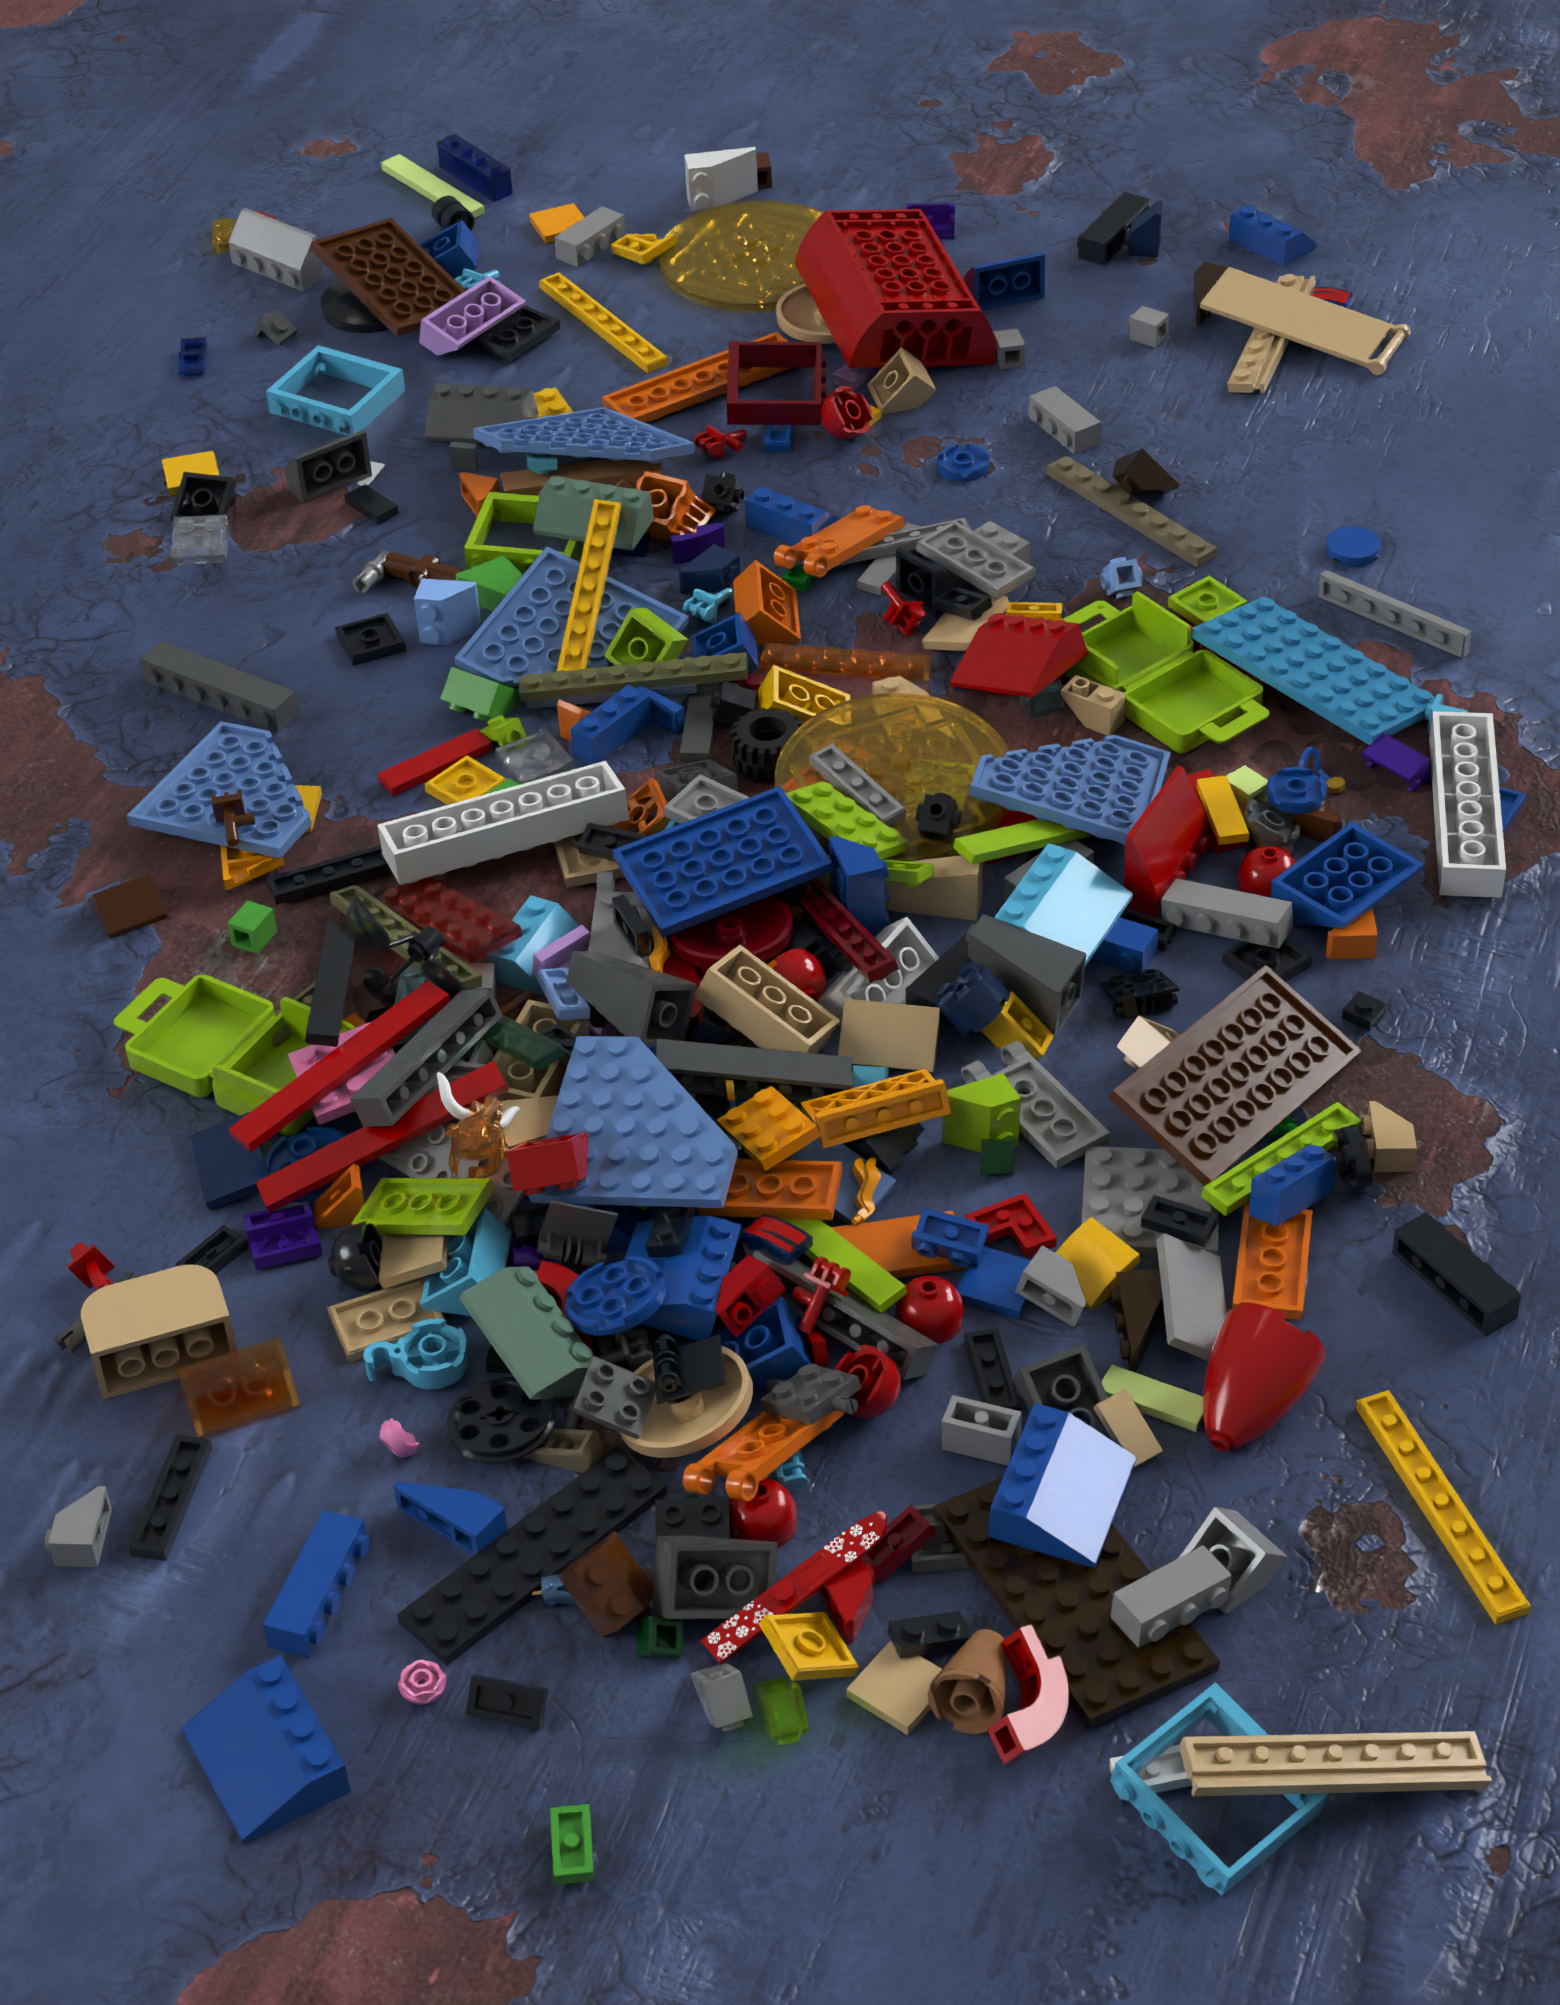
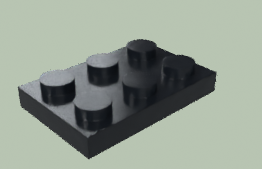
M523 306L474 338L473 346L505 361L512 362L561 329L560 320L528 306Z

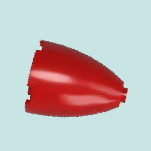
M1240 1302L1238 1308L1228 1310L1210 1354L1203 1391L1205 1433L1210 1439L1209 1443L1214 1448L1228 1452L1253 1442L1284 1418L1301 1399L1326 1359L1324 1345L1311 1330L1303 1333L1293 1324L1284 1321L1287 1314L1257 1303Z

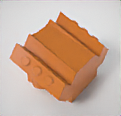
M647 471L637 480L636 487L638 490L651 492L654 520L643 536L670 541L671 536L696 533V526L705 525L716 511L715 508L694 494L686 480Z

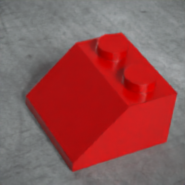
M587 1132L524 1142L507 1150L506 1154L513 1191L524 1190L525 1195H534L545 1192V1186L557 1185L558 1190L577 1187V1181L587 1176Z

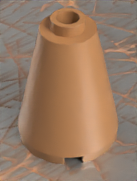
M988 1629L976 1631L937 1674L928 1691L930 1708L941 1722L944 1717L953 1723L952 1729L969 1734L988 1732L987 1729L998 1722L1004 1713L1007 1656L1000 1643L1004 1638L999 1633Z

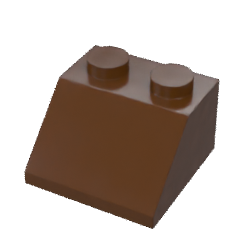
M615 1531L557 1575L600 1637L617 1632L642 1612L654 1596V1586Z

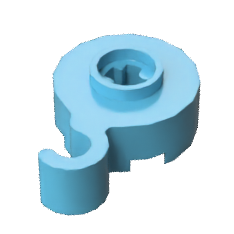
M426 1319L417 1322L411 1326L412 1331L406 1334L404 1338L400 1337L396 1344L377 1341L371 1343L364 1350V1364L370 1381L377 1379L376 1368L386 1365L391 1368L395 1376L404 1377L413 1386L426 1390L442 1389L460 1380L469 1368L470 1356L465 1333L460 1327L456 1329L453 1326L447 1325L445 1319Z

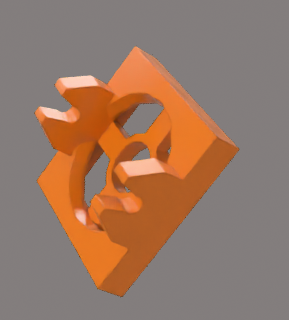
M651 777L627 798L629 820L619 822L613 828L629 831L634 826L639 828V834L648 836L665 830L664 827L671 819L664 816V806L667 805V802L656 780ZM657 806L656 817L647 823L646 820L649 817V812L653 811Z

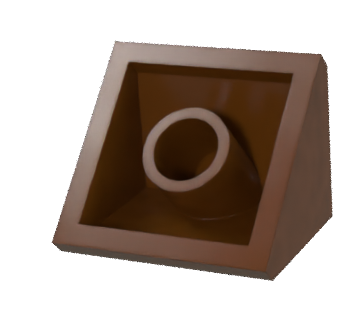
M151 874L95 893L87 900L88 905L110 939L167 918Z

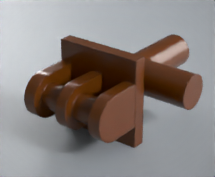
M237 790V794L229 795V792H224V796L216 797V794H212L211 803L216 823L224 822L227 845L236 847L239 845L237 827L255 825L254 813L245 814L241 790Z

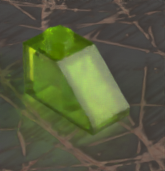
M789 1675L752 1684L766 1735L772 1741L778 1740L780 1745L790 1744L801 1740V1734L810 1732L801 1687L795 1681H792Z

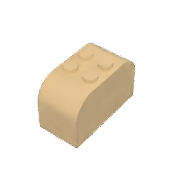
M181 1265L111 1284L93 1292L82 1305L81 1320L103 1400L239 1362L230 1315L219 1280L211 1270L203 1266Z

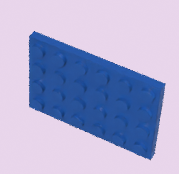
M781 786L612 850L615 862L662 938L833 871L831 860Z

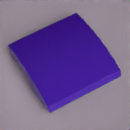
M308 1200L284 1205L271 1213L267 1209L242 1215L256 1270L323 1254Z

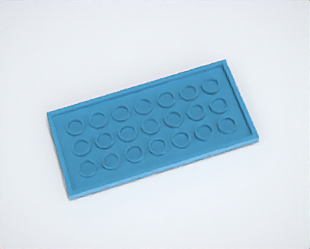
M1261 597L1192 629V639L1368 745H1371L1382 733L1391 736L1423 720L1428 703H1433L1436 698L1429 691L1420 689L1410 683L1407 678L1398 676L1386 669L1383 664L1367 658L1361 651L1350 648L1337 637L1326 634L1318 626L1297 617L1294 612L1285 610L1275 604L1270 598Z

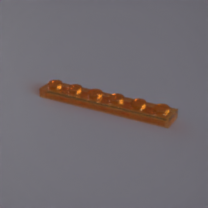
M765 643L760 659L761 669L770 670L775 665L793 672L884 679L901 676L910 681L929 682L933 666V656L919 653L906 654L891 651L880 652L864 649L853 650L836 647L827 648L809 645Z

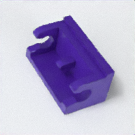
M906 203V209H921L939 239H955V203Z
M1384 733L1362 752L1363 759L1368 761L1365 766L1371 769L1378 764L1410 784L1407 789L1411 792H1415L1431 779L1430 759Z

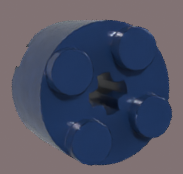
M969 961L960 969L959 976L951 984L946 982L935 993V996L938 998L936 1007L941 1008L940 1013L963 1037H968L967 1031L971 1029L977 1033L990 1024L1003 1009L999 1005L1003 997L1007 1002L1010 997V992L983 964L976 965L973 961Z

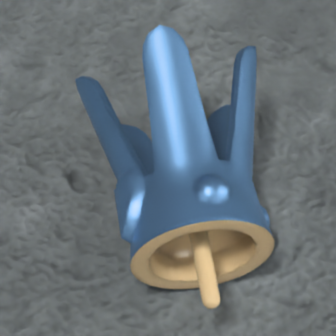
M557 1575L541 1577L542 1590L532 1592V1595L543 1594L545 1607L554 1606L558 1603L577 1605Z

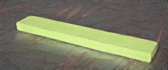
M400 154L381 162L383 171L433 202L446 195L453 196L472 213L474 218L485 213L484 205Z

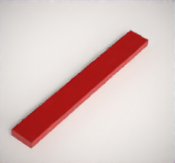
M429 980L231 1126L228 1129L231 1137L252 1152L443 1009L451 1001L449 994Z
M494 1060L449 1083L455 1101L460 1106L469 1110L509 1091ZM439 1089L421 1097L393 1126H364L257 1181V1187L266 1208L271 1213L339 1178L353 1163L360 1167L455 1117L446 1110L441 1101Z

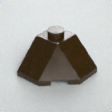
M1143 448L1118 458L1115 462L1112 477L1118 482V486L1130 495L1165 494L1178 489L1180 486Z

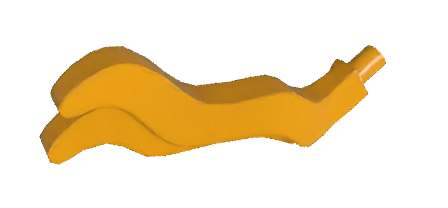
M653 926L654 950L649 956V962L652 970L663 973V965L670 957L671 950L667 937L662 938L658 929Z
M874 1157L869 1158L866 1164L863 1163V1158H857L852 1166V1173L860 1186L854 1200V1204L859 1212L851 1219L854 1225L866 1221L875 1210L872 1196L880 1181L881 1173L876 1167L877 1159Z

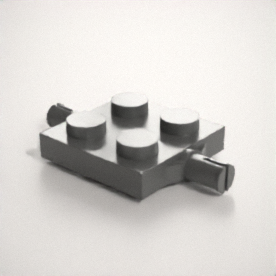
M808 1364L801 1367L798 1373L788 1380H780L775 1377H771V1380L768 1379L766 1389L770 1393L760 1400L765 1412L812 1425L821 1417L833 1411H843L848 1414H853V1411L856 1412L858 1402L849 1397L862 1388L856 1375L821 1367L816 1364Z

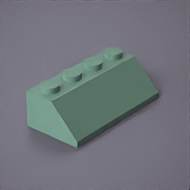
M551 476L540 491L533 533L585 542L594 499L620 502L621 513L613 547L633 551L654 520L651 492L635 488L618 487L611 484L593 483L586 480L569 479L562 476Z
M529 1266L504 1267L461 1293L459 1296L460 1301L530 1400L575 1397V1393L579 1391L593 1353L574 1330L573 1324L566 1319L556 1305L555 1299L548 1294L538 1280L537 1274Z

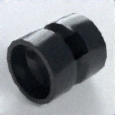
M443 196L433 205L432 218L444 230L463 220L470 231L473 229L475 223L474 216L455 197Z

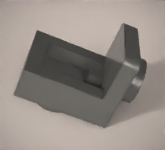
M276 309L270 314L264 313L259 317L254 334L259 337L265 333L279 347L294 337L298 329Z

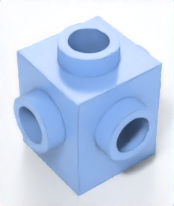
M1126 557L1111 559L1110 564L1102 569L1103 573L1100 574L1101 585L1103 589H1106L1107 596L1116 595L1117 599L1133 596V592L1142 586L1143 576L1137 559L1126 560ZM1118 576L1122 578V584H1119Z

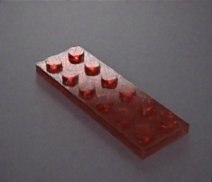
M431 876L420 879L415 883H406L398 887L389 888L383 895L376 898L420 931L427 926H433L438 929L445 940V944L442 947L470 963L523 936L519 924Z

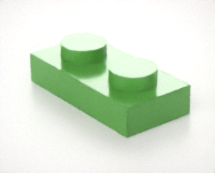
M583 1804L550 1808L554 1884L595 1881L590 1805Z

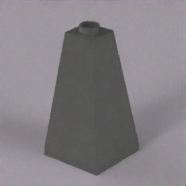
M983 914L975 925H970L966 933L965 941L968 942L967 956L976 965L983 964L1009 992L1013 991L1050 1030L1055 1038L1082 999L1087 953Z
M572 951L566 982L625 1037H639L647 1047H656L657 1039L685 1041L697 988L696 983L596 951Z

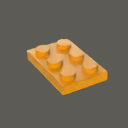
M772 1086L757 1092L754 1097L740 1106L730 1109L724 1116L717 1119L720 1129L727 1136L744 1146L743 1151L765 1171L821 1136L817 1125Z

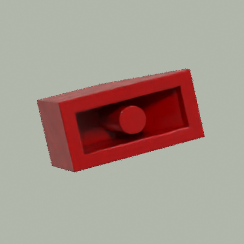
M861 1558L818 1590L847 1645L853 1643L873 1602L872 1586L876 1585V1577L869 1563L864 1564Z

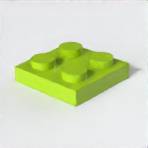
M1210 575L1168 597V607L1196 626L1248 603L1246 599Z

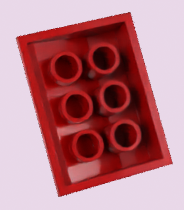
M993 614L986 623L978 628L952 676L950 684L952 687L1033 698L1088 654L1079 624L1065 622V620H1046L1042 617L1029 618L1023 615Z
M1182 766L1176 767L1126 836L1124 887L1133 893L1132 899L1126 908L1155 918L1162 911L1161 899L1176 878L1185 880L1189 871L1193 872L1195 870L1198 858L1202 853L1205 854L1208 851L1211 843V836H1208L1209 822Z

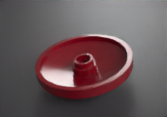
M771 895L668 935L669 944L673 952L682 960L708 969L738 945H741L764 962L779 954L789 944L793 936V919L789 907L781 899Z

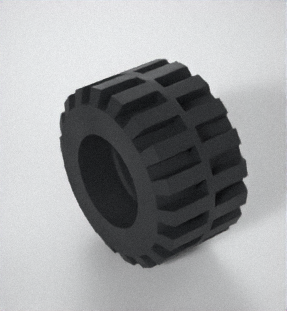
M763 708L755 712L750 711L746 716L739 717L738 722H734L731 730L732 760L736 770L739 773H743V776L747 778L752 777L756 781L765 780L766 782H772V780L776 779L778 781L783 780L786 776L791 777L795 774V771H799L802 768V764L805 762V737L803 723L801 720H798L797 716L789 714L785 710L778 711L776 708L765 710Z

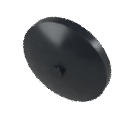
M340 280L331 284L324 291L321 297L322 315L332 326L354 333H374L389 330Z

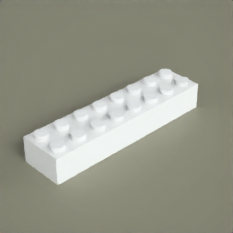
M1433 711L1429 743L1439 895L1502 898L1506 862L1493 713Z
M602 761L378 824L377 827L382 854L399 885L415 883L420 879L434 875H443L448 871L458 868L471 867L486 860L499 859L507 854L521 850H530L535 846L549 842H558L563 838L577 834H583L588 823L614 826L619 822L629 820L625 788L608 763Z

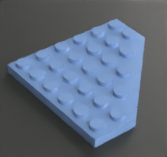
M607 407L473 428V439L484 443L486 447L498 449L500 453L525 452L535 453V455L539 456L554 454L569 455L574 458H609L613 461H622L624 459L642 460L648 463H661L662 459L666 458L679 460L683 459L684 455L695 453V443Z
M546 547L454 658L455 665L471 674L510 688L519 686L520 676L556 672L580 562ZM607 576L588 668L614 666L612 662L604 657V654L630 609L647 608L679 633L688 624V615Z
M222 721L126 815L130 826L230 847L227 845L224 822L216 823L211 795L216 794V797L224 796V792H229V795L237 794V790H241L245 814L254 813L256 824L237 827L239 845L231 848L281 858L312 825L310 815L303 805V800L297 787L295 788L293 784V779L287 766L285 767L278 747L274 744L271 732Z
M1108 735L1104 737V741L1094 742L1091 738L1072 741L1071 746L1061 748L1059 744L1039 746L1037 752L1028 753L1026 749L1007 751L1004 757L994 758L992 754L982 755L968 795L982 802L1002 805L1008 810L1021 811L1034 815L1039 820H1050L1062 824L1066 828L1082 830L1093 834L1097 838H1107L1120 842L1125 846L1127 834L1161 789L1171 752L1118 735Z
M577 1036L545 1139L587 1132V1176L577 1181V1187L558 1190L557 1185L545 1186V1192L528 1195L531 1203H550L552 1200L568 1204L724 1208L738 1155L735 1144L639 1037Z

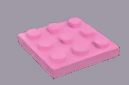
M370 1023L341 1033L338 1046L336 1047L310 1045L289 1053L288 1057L296 1076L299 1077ZM392 1047L311 1107L319 1125L355 1111L350 1098L395 1055Z

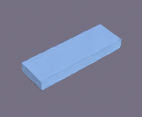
M568 968L540 969L537 971V981L558 1020L590 1019V1007L587 1001L566 982Z

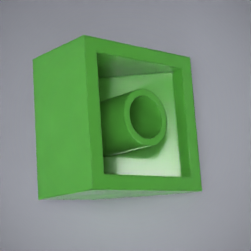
M454 667L450 669L440 698L450 702V709L464 714L466 709L474 711L472 717L486 722L490 720V717L494 718L500 715L505 717L520 702L518 690Z

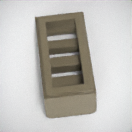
M553 1428L546 1440L548 1442L545 1448L540 1446L523 1458L583 1473L601 1459L604 1453V1446L597 1431Z

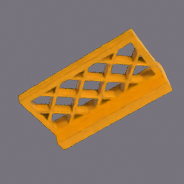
M926 1068L800 1102L804 1115L815 1123L820 1131L821 1136L819 1140L823 1149L951 1114L945 1082L942 1079L935 1080Z

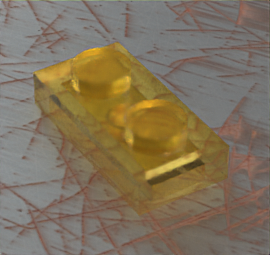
M220 218L212 221V246L214 254L230 252L228 242L236 225L235 218Z

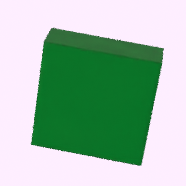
M798 564L792 569H787L781 579L796 590L803 592L808 590L816 578L806 574L804 566Z

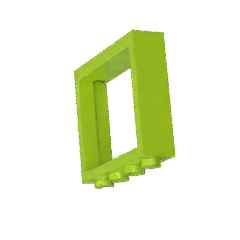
M488 492L464 547L466 570L504 555L524 575L543 550L483 544L493 521L534 524L539 496ZM569 540L565 551L560 553L579 562L585 542Z

